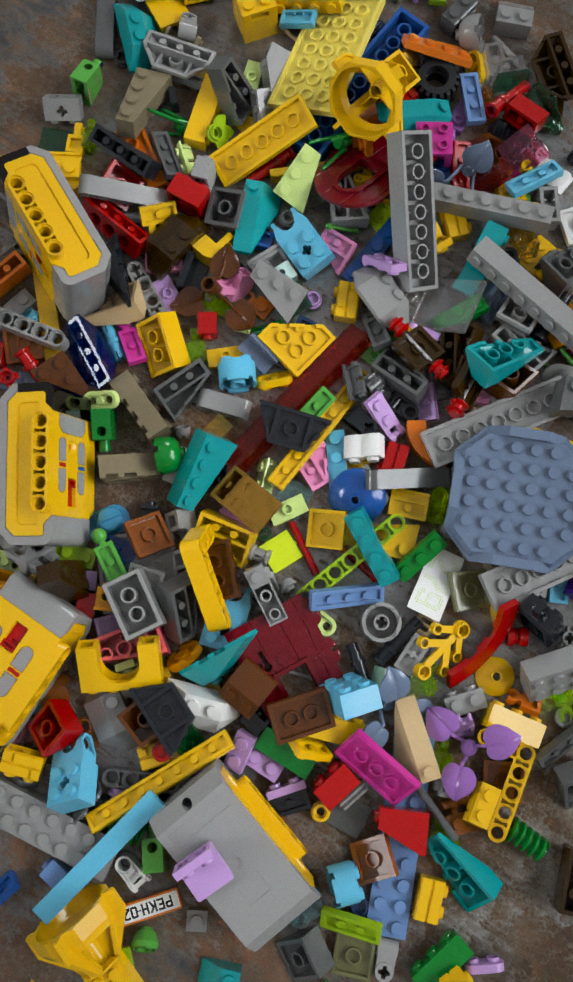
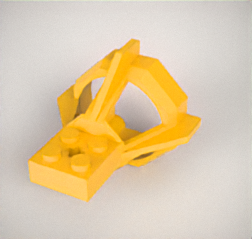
M398 49L383 61L358 57L346 52L336 58L331 65L337 73L329 80L330 112L337 120L332 126L334 130L342 126L348 136L374 142L382 135L387 140V133L403 131V97L421 78L401 50ZM362 72L371 86L369 91L350 105L346 89L350 73ZM378 99L382 100L390 110L388 120L383 124H372L359 117L362 112Z
M90 883L82 888L47 925L41 921L36 931L29 934L25 940L38 960L75 971L81 975L84 982H144L122 950L127 906L115 888H108L106 884Z

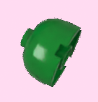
M155 437L154 446H158V449L154 452L158 472H161V476L175 473L178 471L186 453L185 447H181L180 443L173 437Z

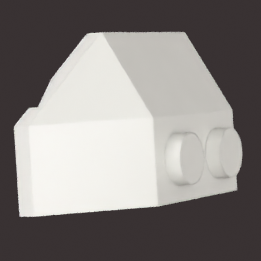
M168 677L167 683L173 682L195 715L196 718L193 721V725L197 729L216 733L240 717V713L218 695V690Z

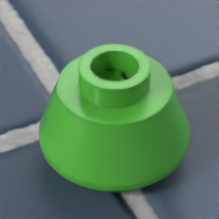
M143 926L140 930L136 931L131 941L132 949L139 953H153L159 947L158 938L152 927Z

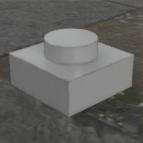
M188 907L186 931L206 933L208 909Z

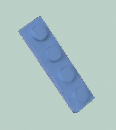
M378 582L309 590L308 608L311 611L384 602L385 587L381 588Z

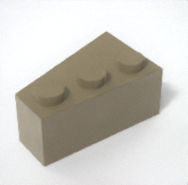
M148 450L145 453L131 452L126 454L98 455L99 476L107 485L163 478V475L161 476V472L159 473L157 470L154 456L156 450Z

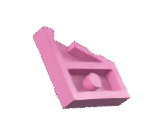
M325 228L321 238L336 256L331 265L335 273L341 276L356 251L358 244L333 229L327 230Z
M324 441L299 471L312 493L329 483L326 443Z

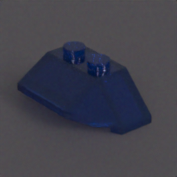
M76 314L65 324L66 337L70 343L67 352L86 384L102 389L114 378L117 361L101 331L80 314Z

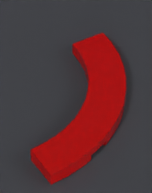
M512 599L499 606L493 623L494 630L490 636H486L476 648L478 651L471 658H465L458 665L447 671L446 685L450 689L477 671L501 645L510 631L518 612L519 602L516 599Z

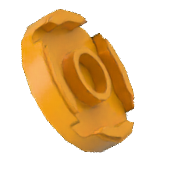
M191 640L181 645L178 653L173 652L170 655L166 665L171 672L175 673L185 669L199 657L203 648L197 640Z

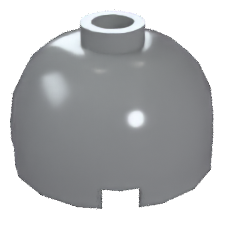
M477 13L466 16L460 22L459 29L455 31L456 41H459L460 46L468 52L471 50L482 52L484 40H482V36L485 34L483 15Z

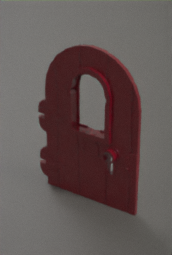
M382 135L375 142L373 141V156L366 157L363 151L359 150V147L353 148L351 144L347 147V152L341 154L329 167L322 171L321 168L339 151V149L334 148L329 153L330 158L315 173V189L320 197L328 203L344 208H365L379 204L390 196L387 140ZM433 156V162L441 156ZM361 165L376 173L356 188L345 189L338 185L340 179L345 178Z
M301 593L281 603L288 616L287 619L270 627L262 613L224 634L227 642L230 643L242 635L257 629L258 633L237 661L241 665L248 657L278 682L261 704L269 720L266 704L289 697L279 677L289 673L292 669H296L304 664L316 688L324 684V681L327 679L343 677L337 664L340 661L341 652L339 648L331 650L337 644L331 637H323L318 627L321 621L320 611L312 612L308 608L309 598L304 599ZM261 650L267 662L271 664L267 670L264 669V664L258 655V652Z

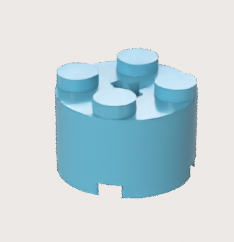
M243 354L240 357H221V362L217 365L220 390L223 391V388L228 389V393H243L249 391V387L253 386L254 389L257 386L255 362L251 359V355Z
M346 860L325 866L329 890L336 899L333 901L336 909L360 903L361 900L365 899L363 888L359 886L357 881L360 878L359 870L353 861Z

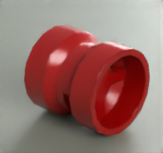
M512 626L505 637L506 646H513L514 644H518L520 647L528 646V628L520 627L515 629Z

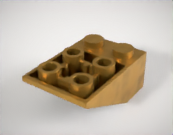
M236 465L210 494L256 534L263 529L283 505Z

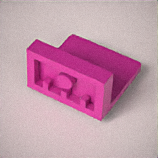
M416 122V130H432L433 156H441L440 160H443V167H451L453 122Z

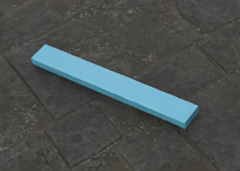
M149 789L43 897L32 911L47 925L165 803Z

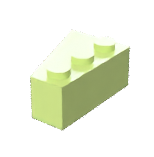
M307 143L304 144L273 190L274 193L302 214L305 211L321 158V154Z

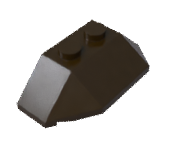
M558 31L544 35L530 62L540 91L544 95L564 101L573 100V60L563 32Z
M171 214L146 239L147 269L162 281L186 257L188 250H193L192 245L205 234L207 235L212 228L205 224L199 216Z

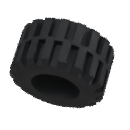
M430 57L429 61L427 59L423 60V64L420 63L416 69V73L421 80L414 85V88L419 93V99L435 98L448 100L450 105L451 101L455 98L460 79L458 69L454 68L455 64L435 59L434 57ZM437 80L444 86L434 87L428 81Z

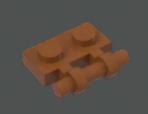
M471 793L457 801L447 798V801L440 802L442 810L449 809L450 815L445 818L458 836L481 830L463 821L462 818L465 811L458 813L457 810L458 806L465 805L467 807Z

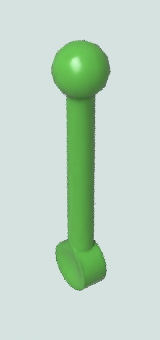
M329 222L325 224L327 230L336 229L352 232L354 235L359 234L358 228L351 229L335 226Z

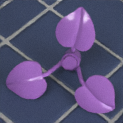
M439 706L428 707L426 710V730L429 736L435 741L444 742L451 735L461 742L460 749L464 757L460 766L451 762L445 766L442 772L443 787L447 795L454 801L470 794L476 786L477 780L474 771L469 767H464L468 756L475 754L478 748L487 747V755L491 759L504 760L510 757L520 744L521 735L501 724L491 725L484 731L483 740L486 744H479L472 738L464 740V738L453 733L460 728L459 718L454 712Z

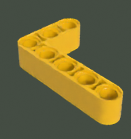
M211 524L191 528L180 542L179 548L207 629L212 633L230 629L231 619L207 552L215 539L214 529Z
M487 728L481 729L478 733L477 738L480 744H486L482 740V735ZM520 742L516 751L510 756L513 758V762L488 828V837L496 843L504 841L508 835L536 757L534 748L523 742ZM523 748H529L532 751V757L529 760L522 759L520 753ZM517 767H521L525 771V776L521 780L515 778L513 774L514 769ZM509 787L517 789V798L510 799L507 796L506 791ZM501 807L509 808L511 812L509 818L505 819L500 816L499 810ZM494 827L502 828L504 833L502 838L494 837L492 833Z

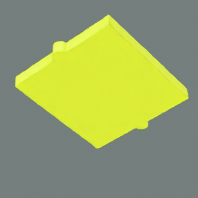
M287 529L259 546V548L266 551H272L268 564L274 574L303 557L296 545L297 542L292 539Z

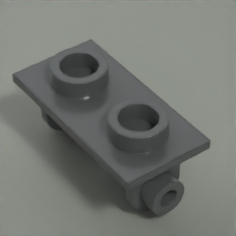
M358 361L351 362V366L342 364L343 378L345 379L349 400L363 402V399L366 398L367 390L364 380L358 381L359 378L363 377L361 364H358Z

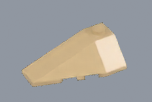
M139 280L129 283L132 307H127L119 295L115 293L107 297L106 303L100 306L99 310L75 321H69V327L120 325L141 321L145 318L147 307Z
M411 694L399 698L394 703L393 758L417 778L421 784L442 778L415 695Z

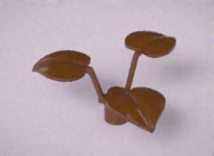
M230 244L223 246L211 259L209 270L213 276H206L202 279L201 291L194 286H188L179 292L176 299L170 305L175 312L182 316L196 317L198 312L204 311L205 306L202 300L205 299V294L207 293L211 296L217 294L231 307L225 315L226 323L230 328L237 331L249 330L254 327L256 322V313L251 303L247 300L239 299L233 305L219 292L220 285L217 280H221L222 276L226 279L233 278L240 269L239 258Z

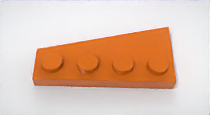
M404 33L401 39L406 49L469 69L473 64L470 53L461 46L422 38L413 33H410V35Z

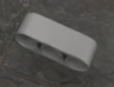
M201 388L195 407L206 412L247 422L253 403L246 399Z

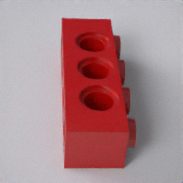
M89 197L83 198L81 205L97 230L108 239H110L112 234L117 233L121 249L134 260L146 252V239L150 236L146 231L109 201Z

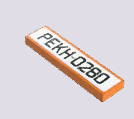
M178 886L126 902L124 927L183 908Z

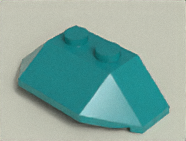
M114 3L113 7L129 73H135L137 67L149 69L151 63L143 46V40L150 29L156 31L154 18L131 4Z

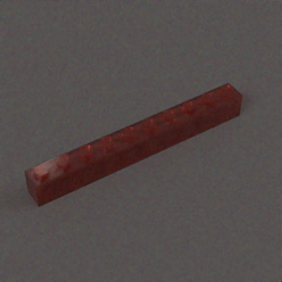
M351 323L273 403L299 410L321 386L324 385L328 390L343 374L341 365L351 366L350 363L356 361L372 345L368 334ZM261 415L234 442L238 446L226 464L231 469L236 465L246 473L274 445L266 442Z

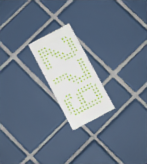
M443 549L423 567L407 607L439 622L451 594L447 573L459 572L465 559Z

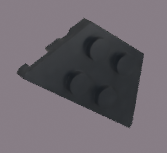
M262 399L259 400L265 439L268 443L304 453L332 422V420Z
M173 682L130 688L128 690L165 751L172 758L195 720V715Z

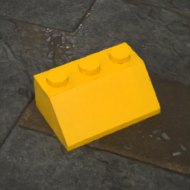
M175 311L160 312L136 324L138 335L147 357L151 378L180 371L191 364Z

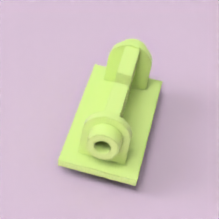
M178 141L174 150L183 173L191 177L195 163L189 162L194 160L191 146H188L187 143L181 144V141Z
M265 458L257 466L258 476L255 481L272 494L273 486L267 482V478L278 465L277 461Z

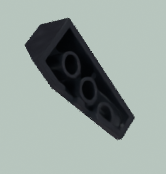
M114 233L106 244L111 253L110 285L127 307H132L127 266L117 233Z

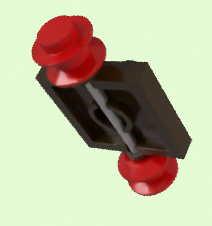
M403 317L394 318L389 323L388 331H395L394 337L401 338L396 340L391 348L416 374L430 366L428 373L434 372L436 374L435 380L438 378L442 380L446 377L450 366H444L442 364L444 360L439 359L446 351L421 325L408 332L409 323L403 324Z
M467 359L451 385L456 398L450 400L451 405H448L446 409L453 418H462L465 415L464 411L470 412L483 388L471 377Z

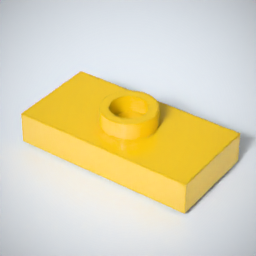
M238 346L206 350L209 370L217 369V365L221 362V357L223 356L240 357L243 355L237 349Z

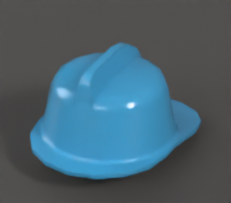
M115 504L94 512L89 519V537L91 538V533L96 528L104 529L107 536L120 534L124 531L123 523L130 521L129 513L124 507Z

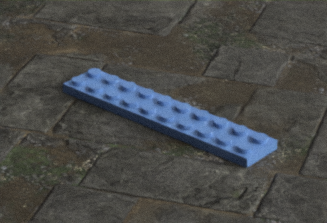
M429 736L432 748L434 750L435 740ZM394 745L392 747V757L394 756ZM429 782L421 784L426 792L428 791ZM416 791L395 805L425 810V803ZM384 799V805L393 806L386 799ZM388 835L399 875L371 883L366 918L383 923L382 936L405 940L418 854Z

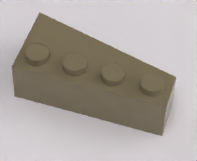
M137 67L115 118L118 136L136 139L147 125L148 119L150 117L153 118L155 115L149 112L148 108L156 110L165 103V98L169 95L168 88L173 86L171 74Z
M126 370L110 381L109 384L118 393L123 404L154 446L155 437L173 434L170 430L173 426L167 418L163 419L159 413L162 411L158 405L150 402V394L145 388H140L138 385L140 380L135 373L131 375Z

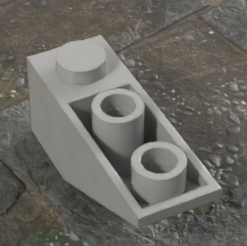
M273 41L265 49L260 63L263 88L271 87L269 96H271L291 53Z
M262 562L244 570V575L269 626L271 627L287 619L288 616Z

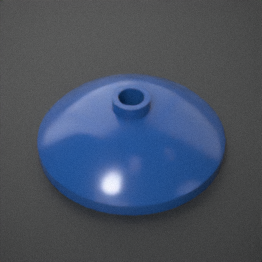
M351 468L341 472L333 480L329 489V503L332 510L347 511L348 513L364 506L371 521H374L385 507L386 490H366V469ZM352 497H357L359 502H354Z

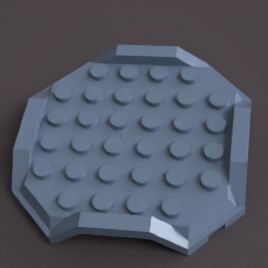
M488 425L454 450L453 472L443 529L451 540L454 541L468 562L492 564L549 574L573 556V445L567 437L543 430L516 426Z

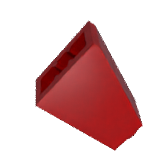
M379 804L378 810H374V822H377L378 829L417 854L426 857L430 813L422 809Z

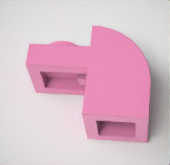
M240 267L238 273L233 278L217 280L220 285L219 292L231 302L244 298L254 284V280L250 277L251 272L247 268Z

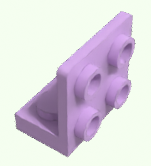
M211 840L177 863L172 873L177 882L183 879L198 902H201L234 878L233 872Z

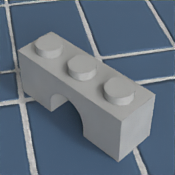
M178 509L165 514L169 532L178 534L181 540L191 528L196 527L197 518L195 510ZM180 549L171 552L174 570H186Z

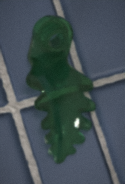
M538 82L532 86L526 97L550 113L544 125L546 133L555 136L564 127L562 115L558 111V99L556 96L550 97V89L547 88L544 91L545 85Z

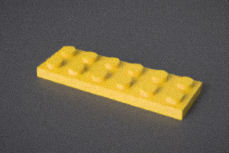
M298 93L210 154L209 157L214 160L216 172L224 187L230 188L319 126L303 97Z

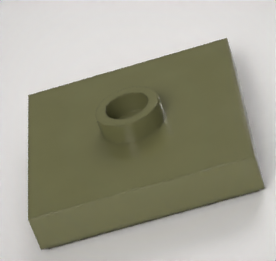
M484 568L447 573L454 612L491 607L478 575L484 573Z
M336 932L332 957L335 965L331 968L330 973L371 982L377 945Z

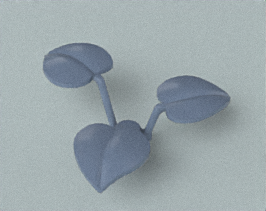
M487 140L467 147L462 154L463 165L460 164L447 179H444L442 171L433 169L434 182L446 184L461 170L464 176H471L470 189L474 190L476 171L479 173L488 172L493 165L494 157L490 141Z
M391 666L387 667L386 674L379 686L383 708L378 709L381 724L374 720L363 728V731L381 747L386 744L389 737L388 731L384 728L385 720L382 710L389 711L393 709L395 701H398V698L405 697L411 687L409 678L402 671ZM418 698L416 701L426 726V710L428 707H433V704L426 698Z

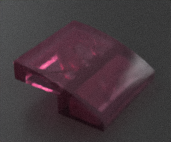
M529 124L496 147L512 171L518 167L521 168V163L526 159L530 160L531 163L525 169L530 166L534 168L550 156L541 139L537 138Z

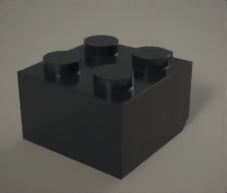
M532 593L519 605L517 612L519 622L524 627H527L547 648L565 632L563 615L557 609L552 610L548 606V602L541 595L536 596Z

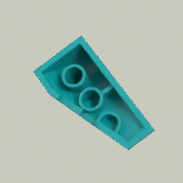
M435 98L403 100V130H416V122H451L452 116L448 100ZM378 102L376 108L379 121L386 123L390 110L384 102Z
M246 179L244 191L247 193L239 226L235 230L232 248L235 253L250 255L261 240L263 233L269 229L270 223L278 216L282 198L274 193L273 189L265 182Z
M257 629L242 635L205 658L181 670V676L202 686L209 683L213 686L223 680L221 676L231 670L258 633Z

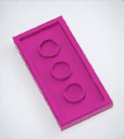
M360 728L333 751L335 755L393 806L420 788L421 782Z

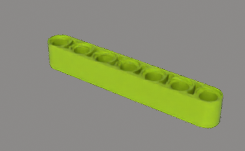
M392 514L374 528L375 532L381 529L386 532L385 539L380 541L382 546L405 527V519L399 514ZM394 517H398L401 520V525L398 528H393L390 524ZM355 543L302 586L296 595L304 591L309 593V590L317 589L314 585L317 579H322L325 582L324 588H330L365 560L358 544ZM349 554L354 555L356 558L355 563L352 565H348L344 561L345 557ZM332 567L340 569L341 573L338 577L330 575L329 570Z

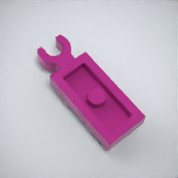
M132 323L118 325L120 330L118 331V336L129 366L147 362L136 327H132Z

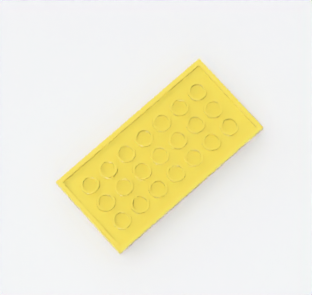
M345 0L342 13L318 14L314 29H301L267 102L269 109L278 108L300 93L311 114L334 117L330 112L329 80L337 72L331 63L345 52L362 57L386 0ZM350 73L346 89H348L354 73Z

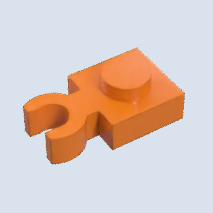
M250 291L247 295L251 299L247 301L253 306L256 317L265 322L275 307L261 295L256 299L254 293Z
M510 688L507 694L511 696H508L505 702L510 705L517 704L519 705L518 710L538 717L542 701L529 702L525 691L520 694L515 688Z

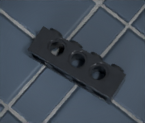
M98 123L95 124L88 138L89 141L141 176L152 181L155 180L162 164L108 128Z

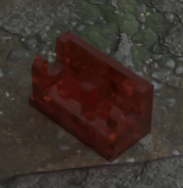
M504 157L499 158L498 160L501 163H498L495 168L481 177L475 176L474 189L490 193L513 178V164Z

